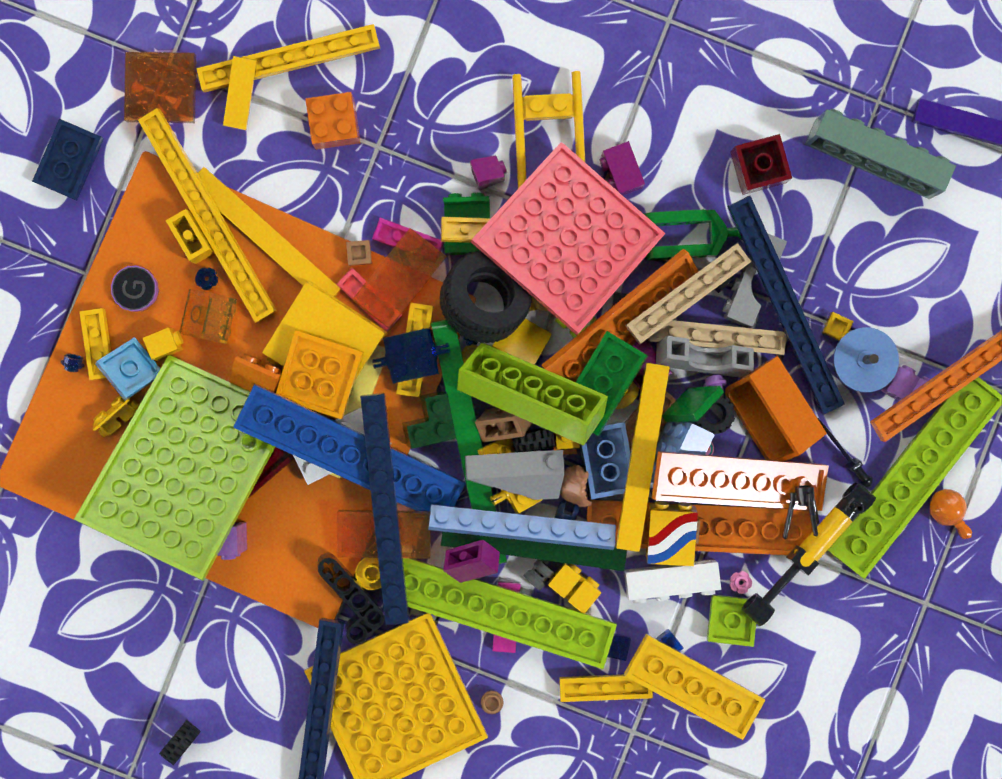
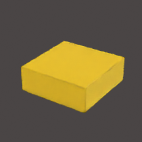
M831 312L822 334L840 341L850 331L854 321Z

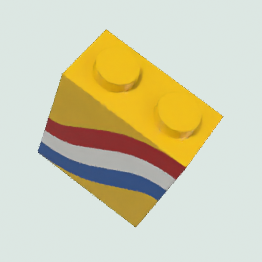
M656 501L655 504H649L650 524L648 549H646L647 564L694 566L698 518L696 506H692L691 503L687 502L669 505L665 501Z

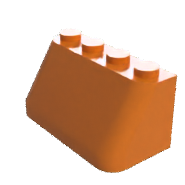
M778 355L736 380L725 389L726 397L733 403L736 414L766 460L786 461L797 457L827 434Z

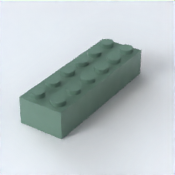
M826 109L815 120L804 144L927 199H931L946 191L956 168V165L951 164L950 160L943 156L935 157L929 154V151L925 148L910 146L906 140L885 135L886 132L879 128H869L859 119L844 117L843 113L836 109Z

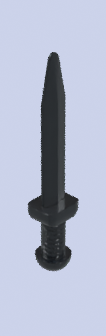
M818 418L827 435L848 460L849 463L845 467L855 473L864 487L870 486L873 478L868 476L863 470L862 462L856 458L852 459L831 431Z

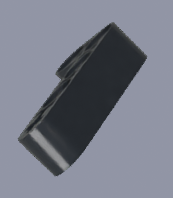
M324 553L317 560L318 572L354 611L355 615L345 625L346 637L352 644H361L383 625L385 620L383 609L368 591L361 587L357 579L335 555ZM323 563H332V568L335 571V574L333 575L332 571L328 567L324 568ZM341 578L349 580L348 585L344 587L337 585V582ZM356 595L364 596V600L361 603H354L352 601ZM373 611L380 613L378 618L374 620L367 618L369 613ZM354 627H360L362 629V631L358 635H352L350 633L351 629Z

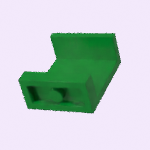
M452 193L448 194V197H443L445 217L490 219L489 196H485V193H472L471 197H462V194ZM445 242L446 256L467 255L480 251L472 243Z

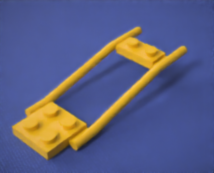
M580 71L571 72L573 94L529 95L522 97L521 74L512 75L518 188L527 180L524 120L571 119L574 117L576 155L585 162Z

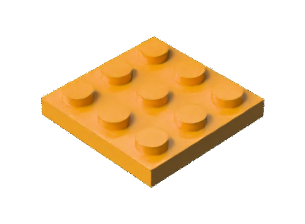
M295 330L276 394L308 409L343 419L364 352Z

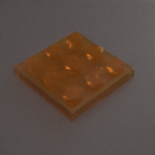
M125 52L124 121L139 122L138 119L159 108L168 123H195V53Z

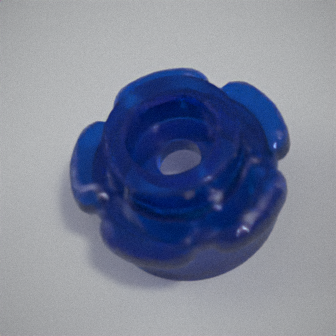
M201 268L196 274L195 282L202 289L210 290L212 286H216L218 283L217 273L212 268Z
M65 354L64 359L61 360L64 369L69 372H78L79 369L84 367L83 357L76 354Z

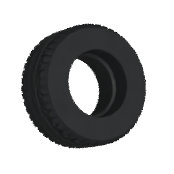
M481 251L464 255L454 264L443 281L439 298L441 310L443 311L442 314L445 316V320L448 321L447 323L451 325V328L455 332L460 333L459 335L464 336V338L480 343L498 342L511 335L526 318L532 303V296ZM473 282H483L493 286L503 299L504 310L492 313L478 308L468 295L467 285Z

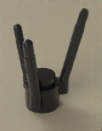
M796 486L795 492H790V504L783 538L786 539L788 536L795 501L798 502V506L809 507L813 535L818 536L817 525L820 522L815 502L814 486Z

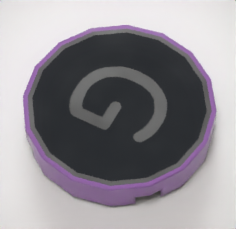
M127 266L119 270L111 284V295L115 303L122 309L132 312L147 309L156 301L159 293L158 282L154 275L148 269L139 266Z

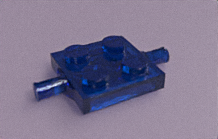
M429 328L383 338L386 351L385 357L372 359V363L381 362L373 365L374 369L387 366L390 370L392 383L439 374L437 355L450 353V348L441 350L442 348L450 347V345L446 343L435 346Z

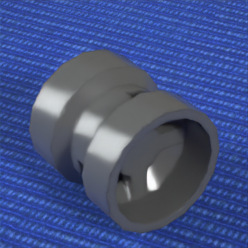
M537 559L532 570H528L523 576L540 591L545 586V581L551 579L555 572L542 560Z

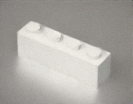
M714 559L695 561L694 566L661 565L624 570L628 600H633V603L647 602V598L655 597L657 601L670 599L669 596L678 595L679 598H688L693 596L692 593L701 592L702 595H713L715 590H721L718 562Z

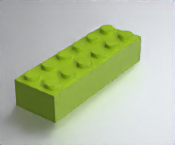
M481 343L459 369L457 390L583 446L604 417L608 396L485 343Z

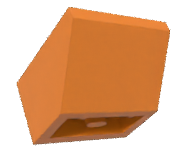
M251 355L236 356L233 362L230 383L248 391H251L255 383L276 393L283 369L267 363L263 366L261 365L262 360Z

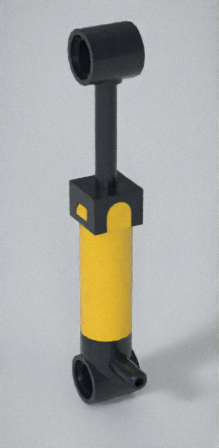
M859 481L854 482L844 492L838 504L817 526L818 536H814L812 531L800 546L796 545L786 556L793 563L791 567L763 598L758 593L753 594L744 603L742 611L758 626L764 625L775 612L770 603L799 571L809 576L819 565L818 560L853 521L872 506L876 497Z

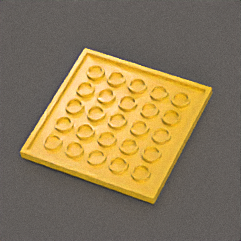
M424 613L409 620V623L398 625L340 653L330 728L354 779H402L488 738V734L432 614ZM313 666L304 670L310 685Z

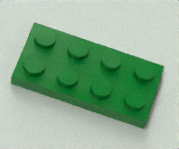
M606 331L576 381L578 384L608 396L604 417L593 431L597 436L601 434L648 357L645 353Z

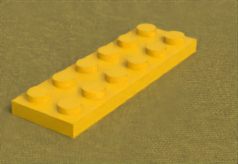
M648 634L644 636L624 672L625 677L742 740L745 738L765 702V699Z

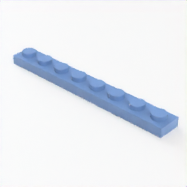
M431 505L428 529L614 550L616 525L439 505Z

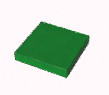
M721 386L687 388L664 412L662 417L665 422L698 421L723 395L724 391Z

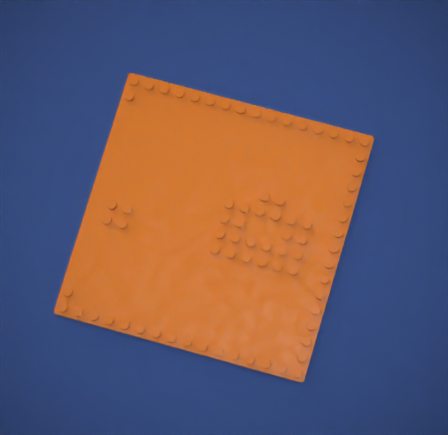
M147 151L142 153L0 469L1 488L73 520L132 419L131 417L124 422L118 417L117 420L122 426L111 436L107 435L105 438L98 432L100 428L93 431V424L95 422L93 419L101 411H108L112 407L111 403L120 394L107 378L89 380L80 311L105 309L111 352L135 337L148 353L143 338L168 327L173 328L175 331H179L183 339V344H181L183 350L171 356L230 382L233 362L236 356L243 357L244 354L262 360L261 365L263 366L266 363L274 365L266 359L268 356L262 352L303 288L294 277L221 213L277 310L255 323L216 254L214 253L201 262L194 264L188 260L166 220L185 209L188 211L190 209L159 156ZM229 188L335 284L353 268L403 315L391 327L384 340H381L378 344L389 349L373 394L385 393L391 447L408 455L411 448L406 444L402 423L424 418L420 397L396 394L410 303L434 306L432 322L445 320L439 299L443 282L371 251L372 264L349 266L346 242L351 241ZM127 266H139L148 269L158 282L159 293L156 301L143 311L132 312L122 309L115 303L111 295V284L114 276L119 270ZM343 290L337 294L335 298L380 326ZM468 294L471 301L475 304L476 298ZM432 326L430 328L420 395L436 392L443 377ZM167 357L158 361L154 360L160 369ZM279 364L278 366H276V367L281 368V369L284 368V367H283L282 365H280V364ZM151 384L131 396L130 402L134 400L140 405ZM317 412V413H319V414H321V415H323V416H325V417H328V418H330V419H332V420L338 419V418H335V417H332V416H329V415H326V414ZM294 459L248 498L236 522H246L247 550L240 553V556H236V559L222 560L221 556H217L206 579L318 628L321 618L335 620L343 599L321 577L318 572L317 560L320 555L331 553L338 558L353 576L355 575L356 567L361 561L375 530L371 490L343 477L337 478L327 475L307 485ZM323 563L324 568L328 567L334 575L335 571L332 568V563ZM341 578L338 580L337 585L344 587L348 585L349 580Z

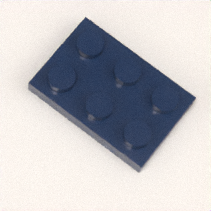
M59 119L32 182L77 201L104 138Z

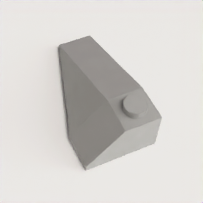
M563 450L465 456L466 480L526 496L533 500L559 499L565 474Z

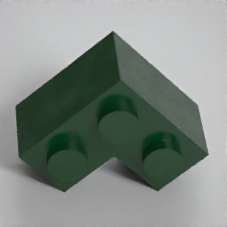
M444 391L420 395L424 418L402 423L407 446L413 449L456 439L448 394Z

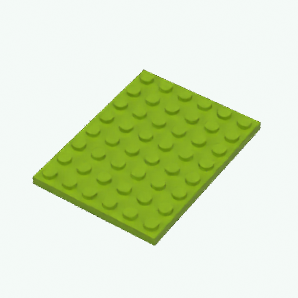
M168 355L74 520L204 581L275 446L233 428L250 391Z

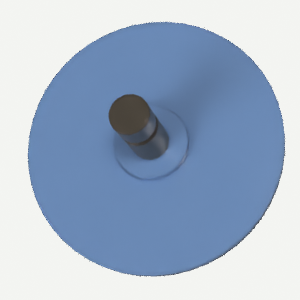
M870 327L858 328L848 332L838 342L834 352V368L839 379L849 388L859 392H873L884 388L892 381L898 370L899 354L895 343L886 333Z

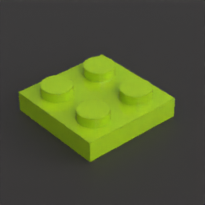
M711 595L707 631L708 642L754 647L756 623L742 611V607L748 598Z

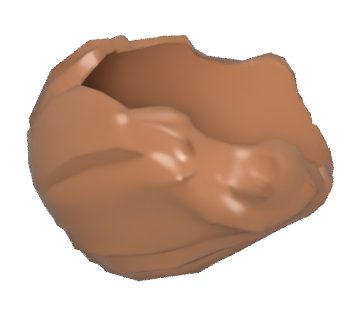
M580 465L566 468L560 490L561 497L568 502L578 505L580 508L591 506L592 501L587 499L588 494L585 491L589 477L588 471L585 472L584 466L581 467Z

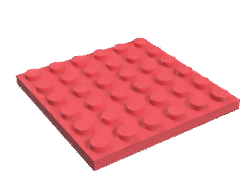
M561 142L474 236L471 243L572 332L578 335L665 235V232Z

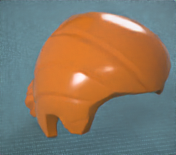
M951 489L937 491L930 501V515L938 524L955 526L962 539L972 537L971 528L963 520L967 505L962 495Z

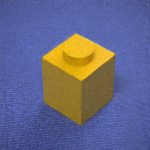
M168 327L143 338L151 360L158 361L183 350L181 346L183 339L179 331H175L173 328Z

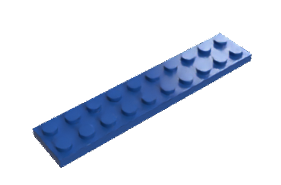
M254 383L233 428L371 490L364 434ZM391 447L398 503L430 517L431 505L455 506L466 484L465 481Z

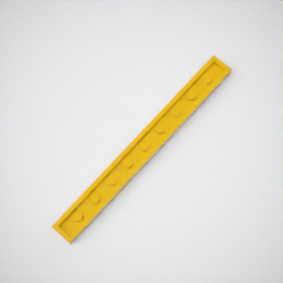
M156 108L138 119L255 323L276 312L275 306L161 109Z

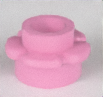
M744 571L735 572L730 577V587L734 592L737 591L739 594H744L752 587V579Z

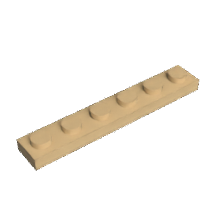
M737 243L628 323L626 328L638 344H641L748 265L751 260Z
M672 320L648 338V341L659 342L666 336L687 338L695 346L723 348L734 345L754 348V352L784 355L786 334L782 331Z

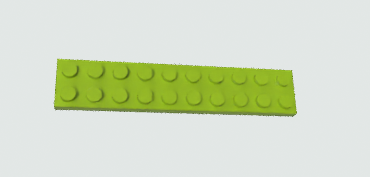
M978 377L943 401L872 490L871 493L876 497L872 506L860 514L827 551L861 578L865 579L1002 405V395Z
M403 556L408 607L604 669L617 623L479 579L460 583L444 572V568Z

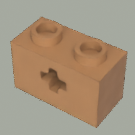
M497 407L485 409L475 421L482 442L523 437L533 424Z

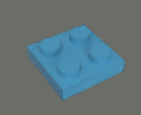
M135 337L96 361L95 364L124 401L151 384L160 371V367L154 360H151L150 355Z

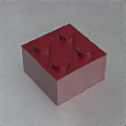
M780 134L737 145L730 151L742 195L786 184L792 179Z

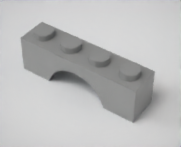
M768 234L780 260L787 241ZM752 260L741 269L740 277L735 278L731 290L734 291L731 299L726 300L722 309L725 312L724 319L746 328L753 327L761 305L754 298L751 289L752 278L757 271Z
M666 336L656 344V364L670 366V368L741 378L754 371V348L734 345L723 348H704L691 344L687 338Z

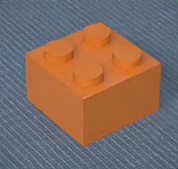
M351 92L305 98L311 141L316 150L361 143L355 99Z

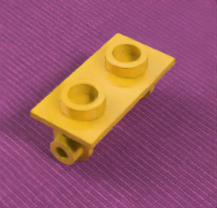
M118 396L111 403L112 407L108 411H101L93 419L95 421L93 431L100 428L98 432L104 438L107 435L111 436L122 426L117 418L120 417L124 422L129 420L139 407L137 402L134 400L130 402V398L124 401L121 396Z

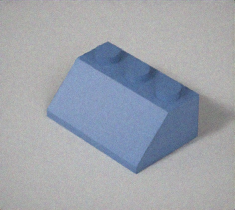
M625 422L605 425L599 436L592 433L584 446L580 444L582 464L585 472L588 471L589 473L586 486L588 498L590 499L624 494L631 453Z

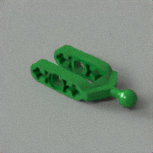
M701 209L644 213L657 226L709 223L710 244L653 247L645 256L646 261L670 260L682 249L688 251L691 258L714 257L720 252L727 237L737 236L742 240L737 227L727 228L715 210Z

